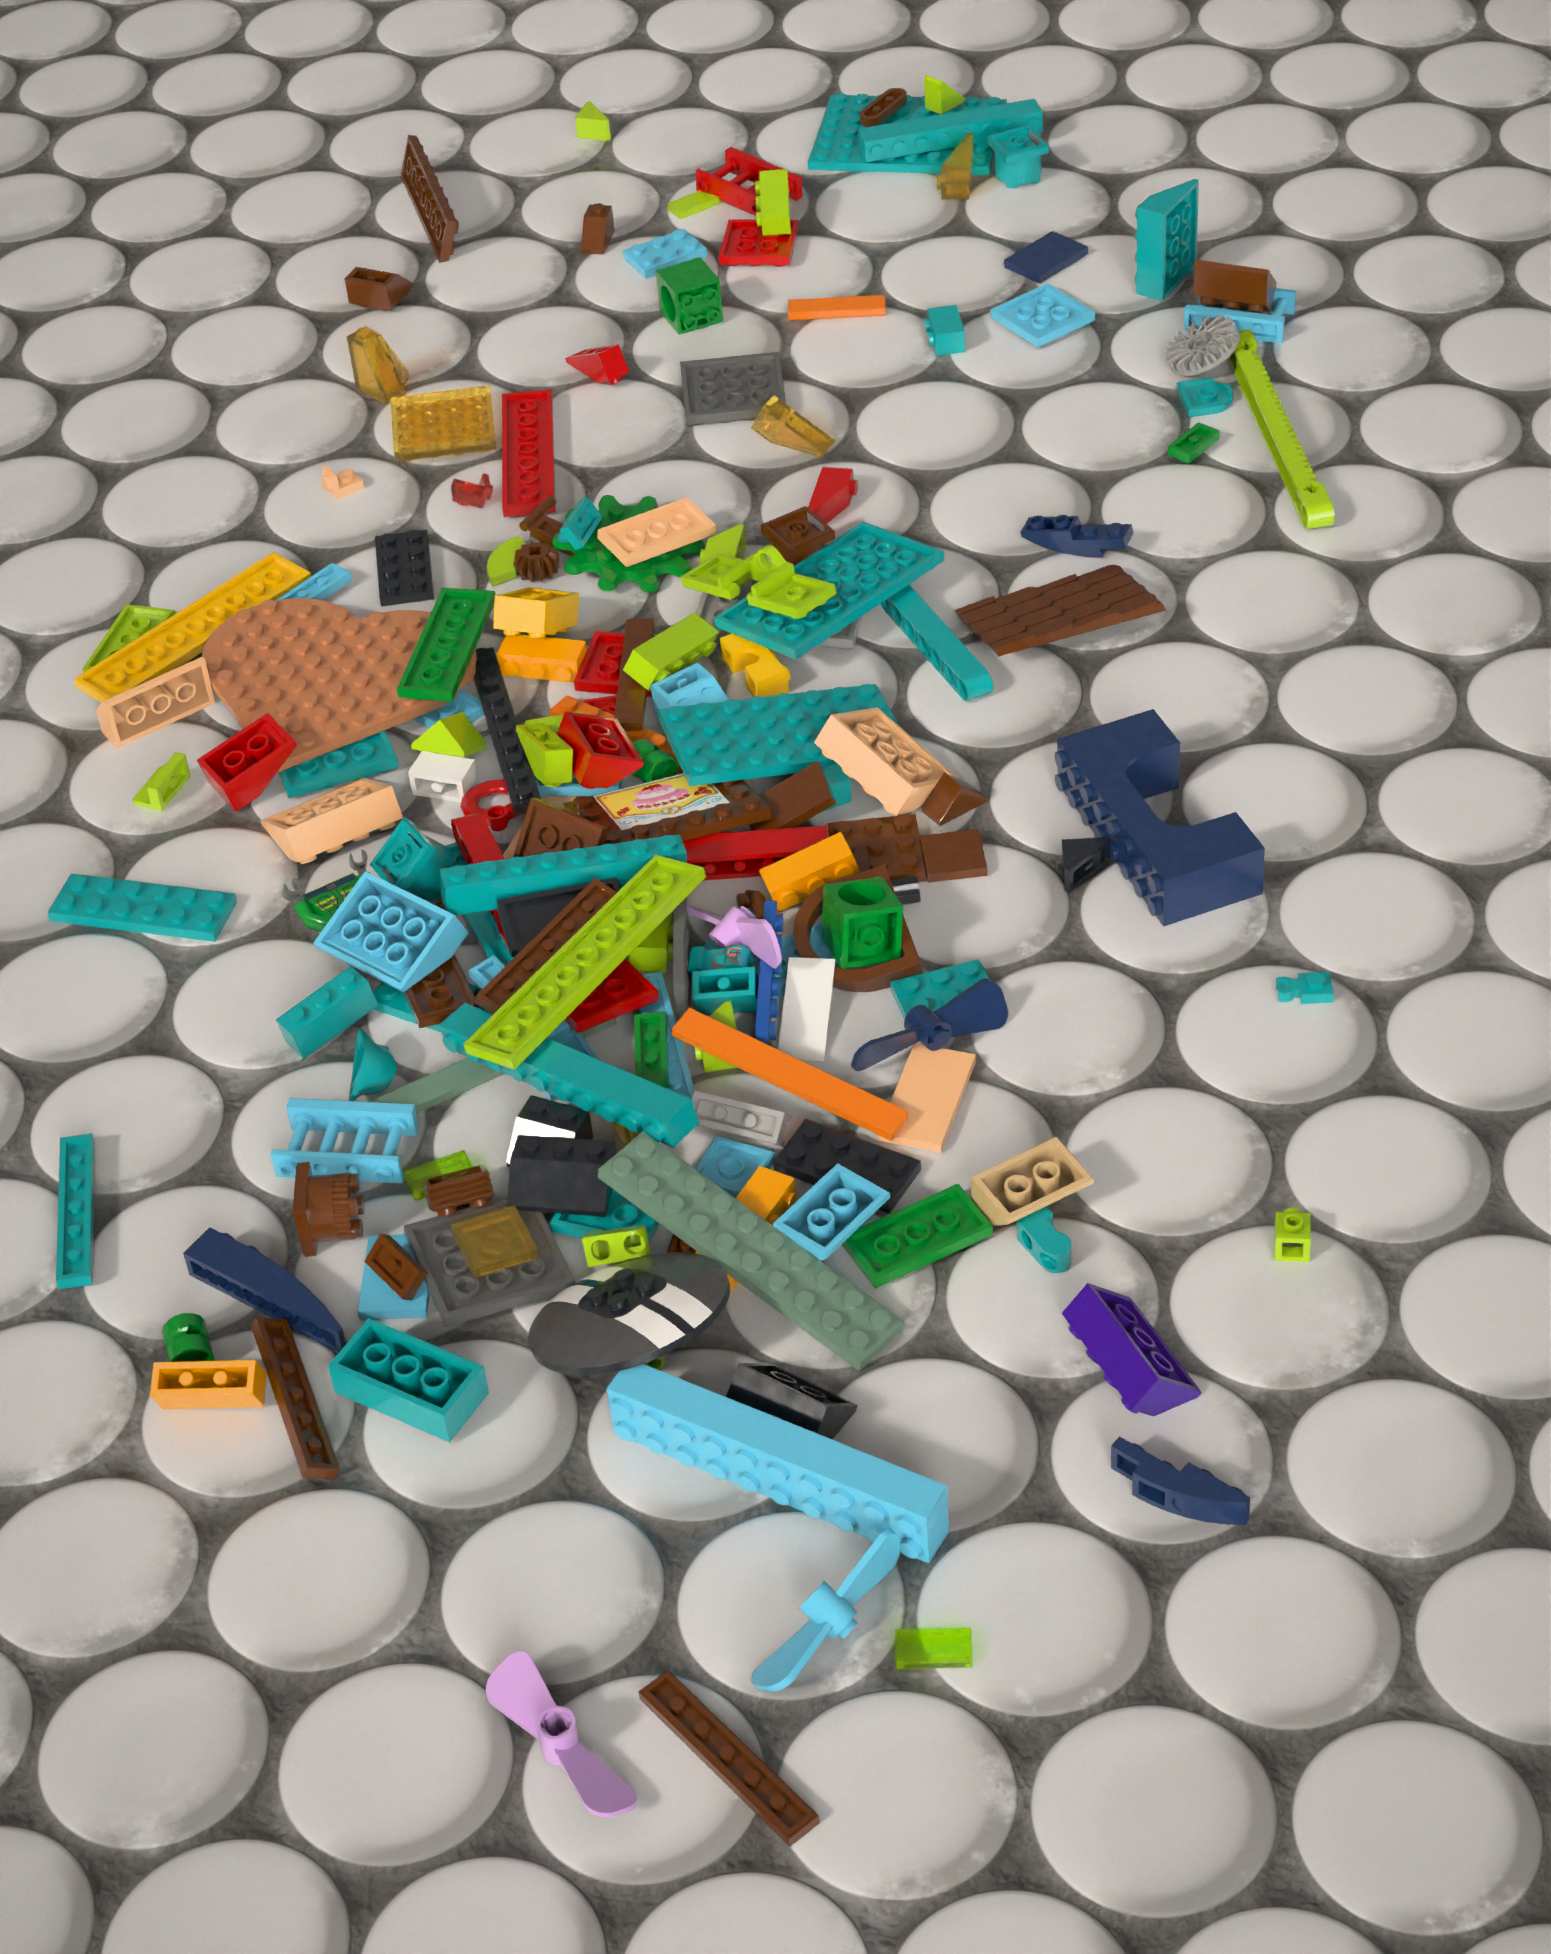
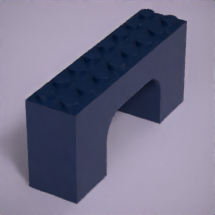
M1154 709L1057 739L1055 761L1058 766V774L1055 775V783L1058 790L1065 793L1070 806L1073 809L1076 808L1081 815L1084 825L1089 826L1094 832L1095 838L1105 837L1109 839L1110 860L1117 863L1124 879H1128L1131 882L1136 895L1139 898H1143L1150 914L1153 917L1156 916L1163 927L1263 894L1265 847L1236 812L1192 826H1176L1159 819L1144 800L1179 788L1180 741Z

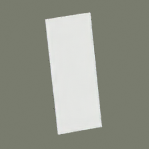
M789 957L778 1050L799 1060L824 1061L835 959Z

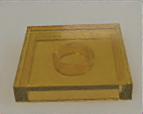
M515 1205L451 1224L452 1234L475 1278L539 1258L538 1248Z

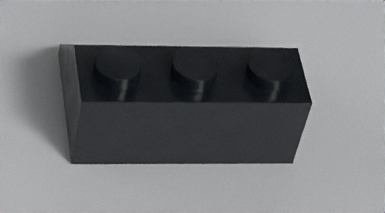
M518 1135L510 1158L507 1209L606 1217L613 1189L598 1178V1169L617 1154L615 1141Z
M738 1363L726 1395L727 1398L832 1440L856 1412L858 1405L773 1363Z

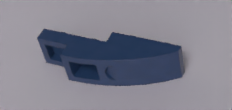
M1037 515L1028 518L1020 533L1021 537L1030 542L1059 553L1103 558L1107 549L1126 548L1134 532L1132 524L1112 523L1095 525L1089 523L1081 525L1079 516L1059 515L1057 517H1043Z
M1120 1436L1111 1445V1469L1132 1480V1495L1164 1511L1203 1522L1245 1525L1249 1521L1250 1497L1245 1495L1241 1489L1231 1487L1217 1479L1208 1470L1200 1469L1188 1462L1179 1471L1171 1463L1161 1461L1146 1452L1140 1445L1130 1443Z

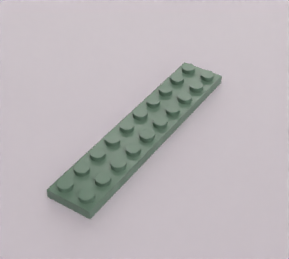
M644 1131L598 1169V1178L701 1255L718 1262L728 1275L856 1370L860 1371L903 1329V1320Z

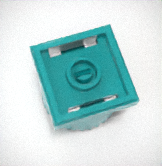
M1030 125L987 136V144L995 151V174L999 181L1005 182L1007 188L1013 189L1018 188L1021 184L1039 182L1042 173L1041 155L1049 153V145Z
M404 817L374 857L370 866L381 879L430 902L437 900L440 895V869L456 866L457 863L453 861L454 858L448 847L423 834L411 820Z

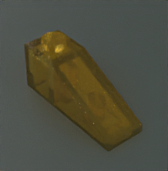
M968 133L942 165L941 175H937V190H941L942 200H969L974 156L973 133Z
M775 395L761 408L751 427L770 443L822 457L835 443L833 438Z

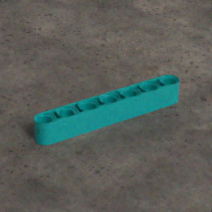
M907 585L895 595L880 603L887 615L964 701L978 698L993 691V682L989 672L910 585Z

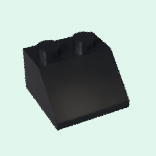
M531 1095L516 1117L506 1165L510 1167V1158L518 1135L592 1140L594 1137L590 1111L586 1112L578 1107Z

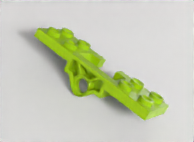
M766 545L757 551L756 554L754 553L744 560L717 553L681 576L683 587L730 600L741 594L739 585L748 582L749 579L759 581L751 586L752 592L746 595L748 605L769 610L773 613L787 615L794 619L805 617L808 612L817 606L825 604L826 600L837 594L835 584L796 574L793 563L786 562L780 552L772 545Z

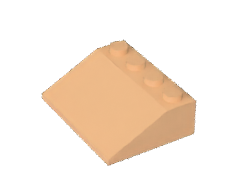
M878 707L830 715L814 742L822 749L824 756L838 763L847 776L857 780L867 794L876 797L883 804V808L887 812L896 816L911 813L924 805L943 773L956 777Z
M364 777L260 821L265 830L290 860L305 864L317 859L316 854L324 851L331 853L343 848L342 843L352 839L354 842L366 839L370 836L369 832L379 828L382 831L392 828L396 825L395 821L402 819L403 815L392 785Z

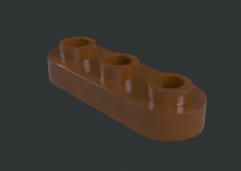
M891 88L885 91L860 111V124L865 127L880 125L907 103L906 90Z

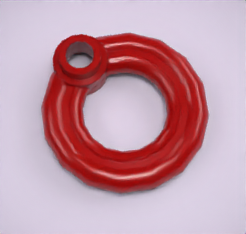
M503 779L483 782L469 789L462 797L460 805L464 816L482 813L492 831L505 830L509 821L518 816L514 815L511 803L506 806H492L488 809H482L478 806V802L486 796L493 794L508 795Z

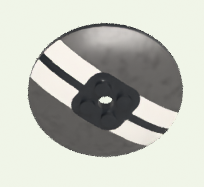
M668 1252L645 1255L618 1262L578 1280L551 1299L532 1322L528 1334V1343L536 1361L543 1367L558 1373L593 1375L631 1368L668 1354L702 1333L725 1308L730 1296V1282L726 1271L718 1262L700 1254Z

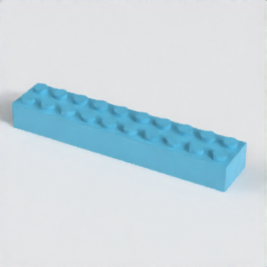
M645 1364L620 1370L607 1387L614 1434L625 1441L636 1442L648 1447L654 1453L665 1454L679 1460L685 1466L699 1468L717 1479L733 1482L740 1485L746 1491L757 1492L767 1496L780 1505L796 1508L811 1518H820L836 1525L843 1531L854 1532L868 1538L872 1542L876 1540L882 1531L890 1528L899 1537L900 1552L911 1559L917 1558L930 1563L949 1533L947 1485Z

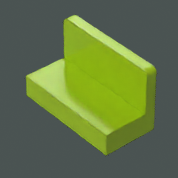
M175 752L164 766H160L134 796V805L163 811L191 777L186 755Z

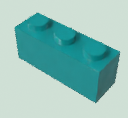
M350 966L278 1017L276 1022L286 1043L304 1060L377 1007L378 1003L369 982Z

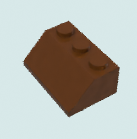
M1195 259L1194 296L1200 302V305L1214 307L1215 304L1224 305L1225 309L1236 311L1239 307L1247 308L1249 312L1263 314V311L1271 312L1277 282L1269 270Z

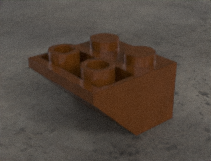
M355 267L345 278L349 304L376 308L382 311H391L413 287L412 282L399 274Z

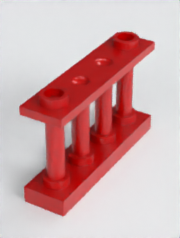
M729 147L725 150L724 166L712 174L699 168L696 169V190L718 196L720 201L756 216V212L761 211L756 209V196L760 195H756L755 184L748 189L740 185L747 180L753 183L760 181L759 171L780 170L782 168ZM787 171L789 198L798 201L802 198V177ZM729 173L737 175L731 181L723 179Z

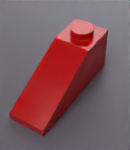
M619 344L584 349L565 358L567 364L597 383L608 382V385H613L622 381L621 376L629 373Z
M822 467L808 508L826 524L850 505L852 496L857 495L858 480H854L853 469Z

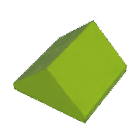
M462 711L440 719L411 744V749L464 758L487 749V743Z

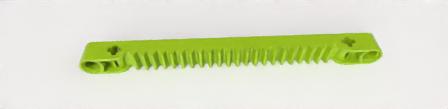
M1250 329L1240 330L1239 343L1235 351L1228 358V361L1303 527L1307 530L1333 526L1334 509L1331 499L1324 485L1315 481L1316 475L1313 474V468H1310V462H1307L1305 451L1302 450V445L1299 444V439L1296 438L1297 434L1294 433V428L1291 427V421H1288L1286 411L1283 410V404H1280L1281 400L1278 399L1273 383L1270 382V377L1267 376L1268 372L1265 371V366L1262 365L1260 355L1255 354L1258 351L1255 337Z

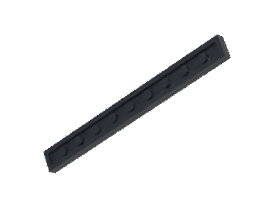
M494 648L476 649V673L473 680L514 815L527 812L531 798L541 799L532 768L516 732V725L518 724Z

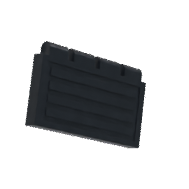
M617 877L599 880L616 892L620 890ZM589 883L497 900V909L511 957H515Z

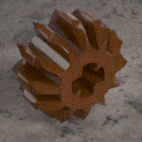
M531 541L529 545H521V549L515 551L514 566L517 575H520L522 580L530 579L531 583L536 580L543 582V579H552L553 574L558 573L559 568L557 549L553 548L551 543L544 544L543 541L538 543Z

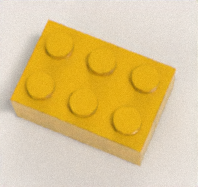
M528 587L495 595L493 629H502L505 635H520V632H527L531 638H545V635L567 632L568 628L578 625L579 593Z

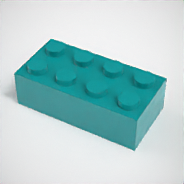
M371 1318L364 1322L328 1365L335 1393L449 1443L489 1394L484 1366Z

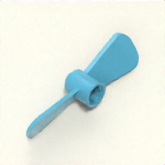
M885 1529L879 1534L837 1591L823 1581L799 1607V1610L810 1620L753 1672L751 1682L759 1690L775 1692L787 1687L795 1680L826 1636L833 1640L838 1635L843 1640L858 1624L853 1619L857 1611L852 1606L889 1574L898 1561L900 1555L899 1537L892 1529Z

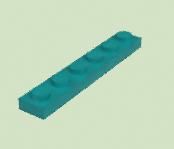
M92 1133L60 1138L56 1282L59 1290L93 1285L95 1141Z

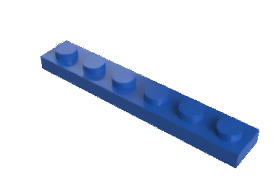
M764 901L763 919L767 920L772 926L782 953V934H778V932H783V913L777 912V901ZM760 959L755 1034L757 1040L770 1046V1040H776L777 1034L776 1021H772V1018H778V999H773V996H779V977H775V974L781 973V963L774 969Z

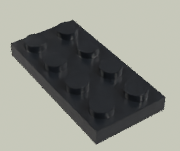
M427 529L375 536L381 607L434 600Z
M808 1119L804 1120L773 1161L775 1171L815 1185L838 1163L889 1192L890 1199L878 1209L889 1214L921 1171L920 1160Z

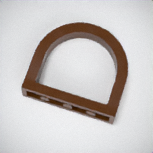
M885 864L826 883L832 884L883 877L896 895ZM823 885L805 899L795 917L793 935L800 958H820L811 947L810 935L813 925L822 914ZM904 915L901 941L904 957L864 969L850 970L835 967L832 987L850 992H871L890 988L891 981L924 973Z

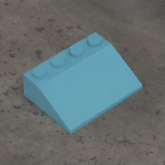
M365 871L316 938L313 945L404 993L450 959L469 932L454 914Z

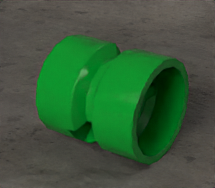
M641 739L633 743L644 761L642 768L632 773L633 776L640 778L643 783L677 775L678 763L675 758L660 750L649 740Z
M182 1313L170 1318L163 1325L162 1335L169 1362L215 1361L206 1322L200 1315Z

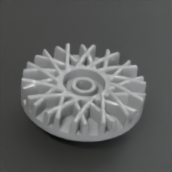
M1221 314L1220 316L1216 315L1212 321L1211 317L1207 316L1205 320L1201 319L1202 324L1199 328L1195 322H1192L1191 327L1187 326L1186 329L1189 334L1183 335L1179 331V336H1174L1176 343L1169 342L1168 352H1165V358L1172 371L1181 376H1196L1214 369L1227 360L1235 351L1240 339L1239 331L1231 318L1227 317L1225 319Z

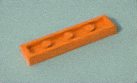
M885 295L788 300L789 320L886 315Z

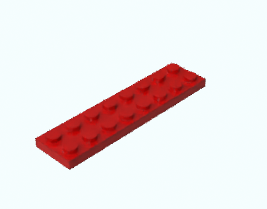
M552 389L502 394L503 516L520 517L529 515L548 496L555 498ZM556 504L546 514L556 512Z

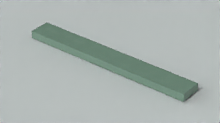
M616 1019L609 1020L580 1033L584 1038L617 1024ZM466 1058L376 1098V1101L378 1103L415 1104L416 1113H419L502 1076L504 1073L500 1071L495 1072L482 1063L473 1062Z

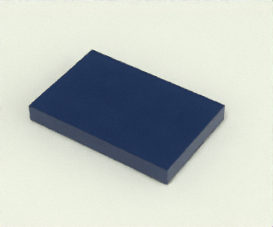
M1051 231L1004 259V267L1040 284L1088 254V246Z

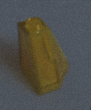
M368 327L359 328L356 332L347 336L356 388L386 405L406 395L409 371L383 336Z

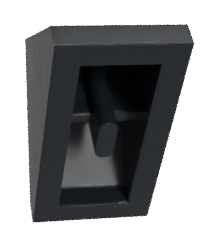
M1098 837L1062 840L1065 891L1070 893L1109 863V839Z

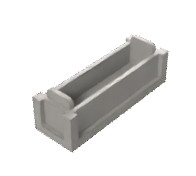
M694 1090L692 1102L699 1121L697 1126H704L772 1143L784 1148L785 1141H783L787 1122H791V1115L782 1111Z

